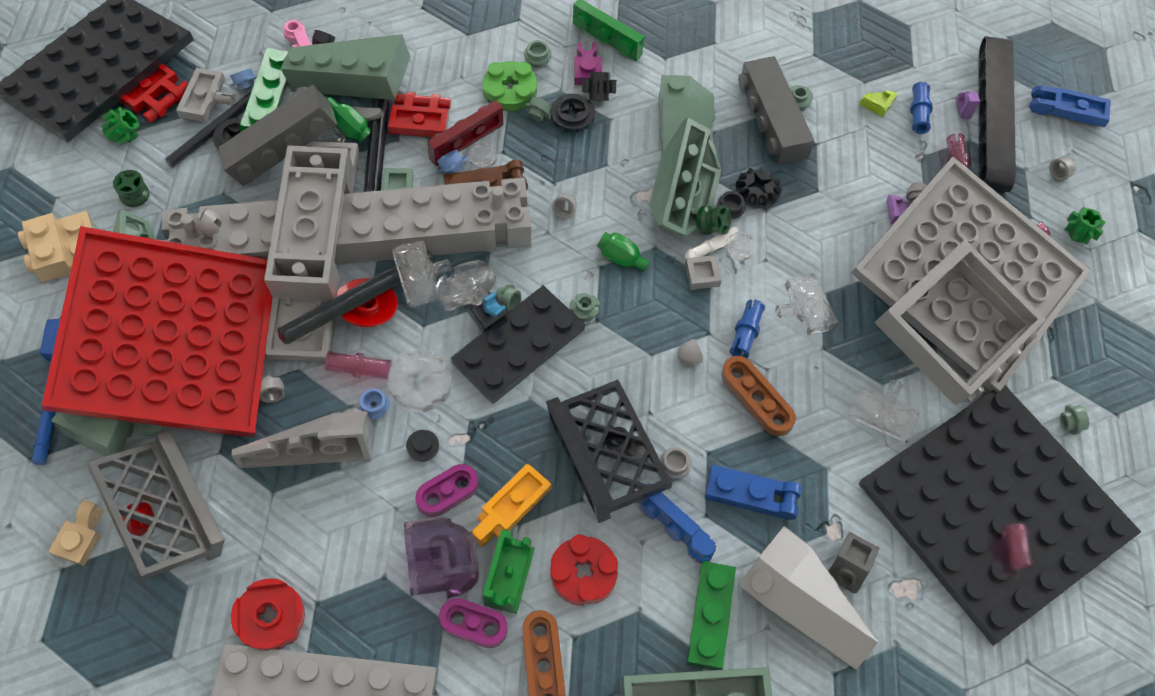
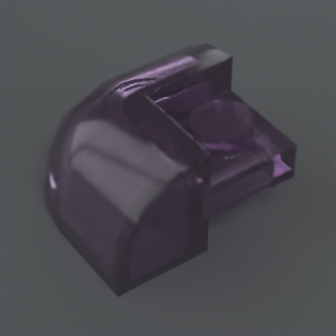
M433 518L404 522L405 549L411 596L446 591L448 599L462 595L476 585L479 578L476 542L472 531L469 532L463 526L453 523L451 518Z

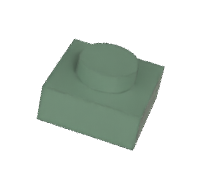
M384 168L382 190L413 188V169Z

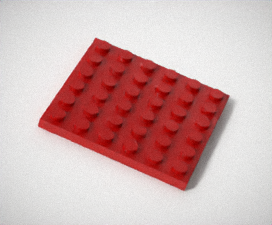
M80 226L42 401V410L253 438L256 429L273 298L264 281L268 259Z

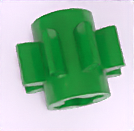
M119 107L115 111L109 110L102 116L106 122L101 125V128L108 140L123 145L126 142H132L139 136L135 131L140 127L139 122L131 111L122 110Z
M1082 207L1079 213L1076 211L1071 212L1066 219L1069 223L1064 230L1068 231L1073 241L1087 245L1091 239L1097 241L1104 232L1101 228L1106 221L1102 220V216L1098 211Z

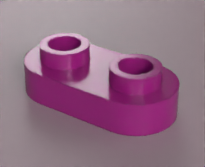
M458 464L422 484L415 496L419 511L427 517H438L472 497L478 489L476 471L469 465ZM459 481H466L468 483L464 488L456 486ZM431 498L439 499L436 505H429L427 503Z
M461 598L448 600L440 609L439 620L441 627L451 636L485 648L498 647L507 637V621L496 610ZM456 614H461L464 617L463 622L460 624L452 623L451 619ZM487 626H494L497 631L494 635L487 636L484 634V629Z

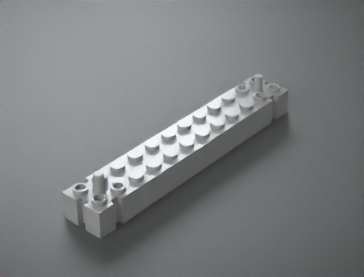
M525 178L501 180V186L490 187L489 181L344 194L334 262L336 265L403 259L410 258L423 250H429L434 256L496 250V243L506 242L508 249L530 247L531 221L529 207H527ZM278 200L199 207V213L192 214L189 213L187 208L162 210V232L166 240L162 241L268 259ZM206 208L216 212L222 220L219 232L213 235H206L194 229Z

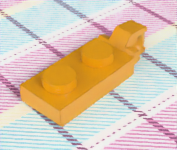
M526 464L482 507V512L477 517L481 523L471 532L472 540L482 548L494 535L499 538L501 530L510 531L552 489V484L532 466Z

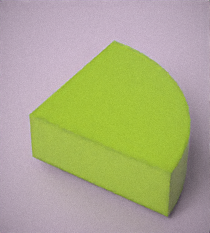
M889 90L877 93L869 92L861 98L859 105L884 117L896 100L898 93Z

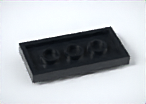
M542 285L453 355L451 362L494 404L583 332L585 324Z

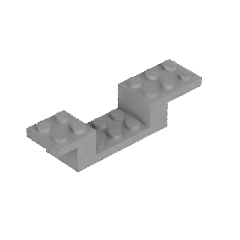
M312 141L305 146H287L264 278L273 296L265 352L266 359L329 362L335 319L290 344H284L279 339L277 329L336 297L341 278L334 260L344 194L353 193L359 154L357 143Z

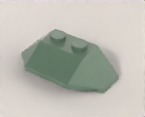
M690 118L684 119L662 152L649 204L658 226L682 237L697 229L696 216L701 206L713 207L721 173L717 151L712 141L711 129Z

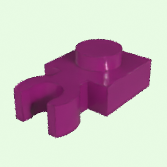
M578 42L577 57H574V85H582L583 79H589V72H602L601 57H597L596 42L592 43L591 50H584L582 42Z

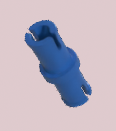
M917 82L912 87L913 101L910 104V113L913 115L912 130L917 134H925L931 129L930 114L933 110V104L930 101V85H927V82Z
M752 299L746 302L743 316L737 321L735 326L736 335L729 350L732 356L749 357L753 340L759 335V323L765 310V305L761 301L754 299L752 307Z

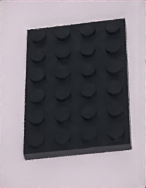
M106 0L74 26L68 28L65 33L52 43L47 44L43 50L25 61L13 73L4 77L0 82V99L69 143L118 103L122 96L129 94L140 85L139 83L143 79L151 76L159 69L160 65L167 63L194 39L190 31L135 0Z

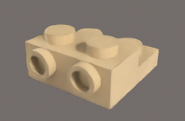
M84 211L60 219H56L54 214L50 213L23 221V231L18 232V237L23 248H28L29 251L28 255L23 256L28 271L30 273L35 272L42 283L69 275L80 226L94 228L89 213Z

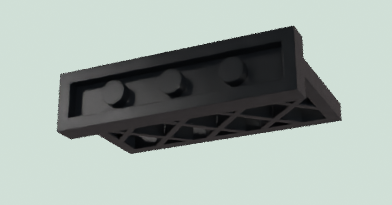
M618 379L560 402L558 397L546 401L549 418L598 523L611 519L610 513L672 488V482ZM616 392L619 397L615 408L600 403L603 396ZM580 405L591 408L585 420L572 416L570 409ZM596 410L612 415L607 427L591 422ZM617 417L631 421L632 426L629 433L612 429ZM588 429L603 433L598 446L584 441L583 438ZM609 436L625 440L620 453L604 448ZM630 443L644 446L646 451L642 460L625 455ZM600 455L616 459L611 472L597 468L596 463ZM622 462L638 467L633 480L617 475ZM646 469L656 472L661 481L647 485L639 482L643 470ZM613 481L630 487L625 496L615 500L612 499L609 490Z

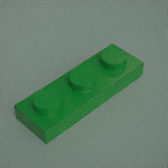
M577 0L573 4V24L579 29L585 30L601 42L610 45L621 54L635 61L642 56L645 36L584 0Z
M702 561L686 665L710 670L723 669L736 567Z

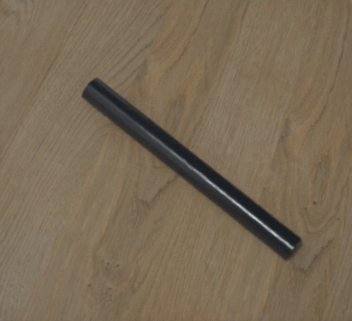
M252 91L166 157L165 161L172 168L209 140L221 123L236 118L243 113Z

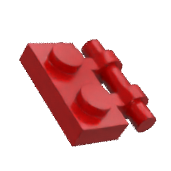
M162 64L156 72L147 79H143L139 83L140 85L129 94L122 96L119 102L136 114L145 107L149 109L142 117L151 124L155 119L163 118L172 105L180 103L189 83L184 80L176 86L175 83L179 80L176 73ZM164 92L167 93L160 101L156 100Z
M408 91L406 94H397L394 100L395 105L392 104L388 124L389 134L433 137L447 130L448 109H451V98L441 97L440 94L421 96L416 95L415 92Z

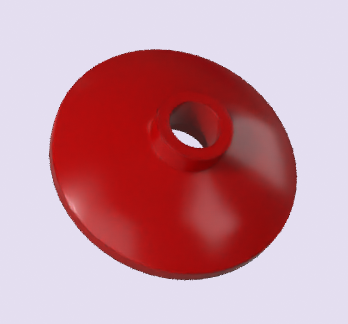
M360 278L347 282L338 290L336 297L370 278ZM391 288L340 317L346 322L359 327L383 325L391 320L397 311V296Z

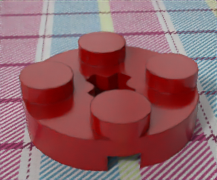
M583 534L575 535L572 539L565 541L556 549L551 559L550 577L554 590L564 601L572 605L584 606V604L602 602L613 591L618 577V560L614 556L613 551L601 540L587 537ZM578 564H589L593 575L591 577L584 575L582 578H579L576 566Z
M262 579L249 585L246 588L247 591L242 594L240 599L237 597L231 610V624L233 631L245 646H250L257 650H279L297 640L304 623L305 608L301 597L293 587L279 579ZM271 606L272 610L277 612V616L272 619V622L266 623L264 620L259 619V615L264 614L266 607Z

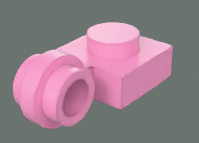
M290 20L285 24L283 34L286 40L293 43L292 47L311 45L305 28L299 21Z

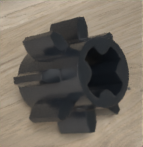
M589 72V79H583L582 92L589 93V100L609 101V93L616 94L617 80H610V72Z

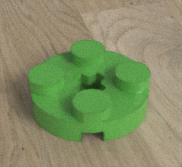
M493 62L488 66V71L484 74L482 85L485 99L487 101L489 99L491 102L496 100L503 107V111L521 110L525 108V104L532 97L537 95V78L532 71L531 65L527 62ZM512 83L515 85H513L512 89H508L505 84Z

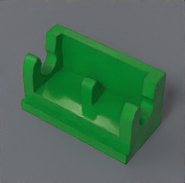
M501 530L482 594L483 604L486 607L517 614L535 548L531 547V540L528 537H524L523 541L512 538L511 532Z

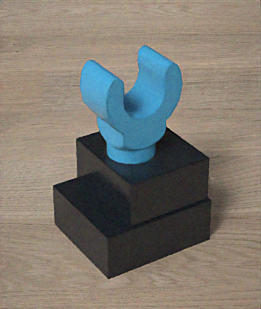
M488 289L464 305V308L481 331L508 313L496 293H491Z

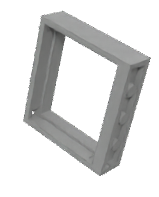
M964 240L874 323L954 405H957L965 399L971 402L977 395L981 394L985 390L981 385L985 381L990 383L1004 371L1000 366L1004 362L1007 364L1011 363L1022 353L1019 347L1023 343L1027 346L1038 337L1036 330L1046 319L972 245ZM953 267L1017 329L966 382L901 317L906 310Z

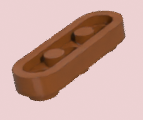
M733 356L727 359L721 372L723 382L769 434L774 436L787 435L792 430L796 421V415L792 407L750 360L742 356ZM732 373H739L742 377L735 378ZM757 395L761 397L762 401H755L752 396ZM773 419H779L783 424L777 425L773 422Z
M533 611L527 615L522 626L529 696H566L557 621L547 611ZM537 626H542L547 632L543 636H536L533 630ZM547 661L551 667L548 671L541 672L537 668L538 663Z

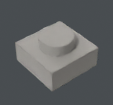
M716 255L686 258L685 268L690 290L720 287L722 280Z

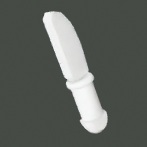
M733 227L725 235H717L710 240H705L701 245L693 249L690 248L685 253V260L686 258L703 257L727 246L735 240L738 228Z

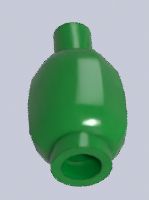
M329 96L327 99L331 103L337 122L335 127L347 138L356 139L359 143L362 142L371 131L367 127V120L350 105L338 104Z
M605 232L597 244V248L601 249V253L606 259L621 267L630 268L635 266L644 272L650 263L640 256L639 248L635 243L619 233H612L610 235Z

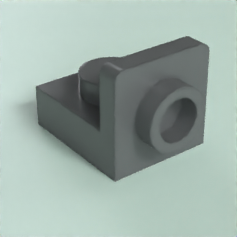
M849 531L828 572L834 577L838 585L852 593H857L870 573L880 548Z

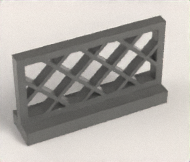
M170 431L157 434L156 441L88 462V469L140 581L206 557L209 561L221 556L225 539ZM152 454L155 461L152 470L133 465L138 457ZM113 466L122 469L123 472L118 481L103 477L100 469ZM129 472L147 478L141 490L123 484ZM152 480L167 485L169 490L165 498L146 492ZM119 491L137 497L131 509L115 504L114 499ZM142 499L160 505L155 518L136 512ZM165 508L181 513L182 519L178 526L160 520ZM132 519L150 525L144 538L129 533L127 527ZM156 527L174 533L169 546L149 540ZM180 535L194 540L197 549L183 552L173 547ZM135 544L140 546L138 551L136 549ZM148 548L163 553L164 556L161 562L145 568L141 559L144 549Z

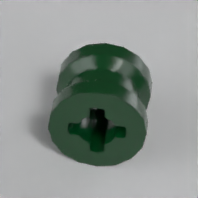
M124 170L115 176L113 187L122 204L127 207H138L148 200L150 196L149 189L139 172Z
M719 205L715 208L701 206L696 216L698 231L702 235H710L713 232L717 235L727 234L731 227L729 208L725 205Z

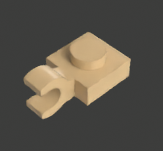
M83 500L76 513V522L72 523L65 520L48 552L59 558L85 566L101 536L93 529L100 520L104 510L98 508L95 503Z

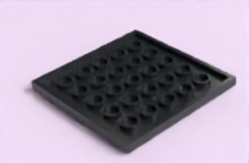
M1006 385L1000 392L991 390L859 482L860 487L993 646L1141 533V530Z

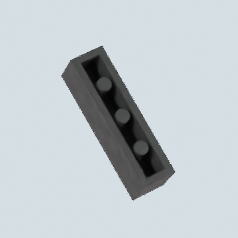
M772 56L744 62L742 73L738 77L739 87L746 93L748 107L751 112H754L757 118L758 129L767 140L769 154L774 156L777 165L809 158L815 140L776 57Z
M311 85L219 146L224 171L244 186L283 161L286 157L287 146H305L335 127L337 122L330 101L314 85Z

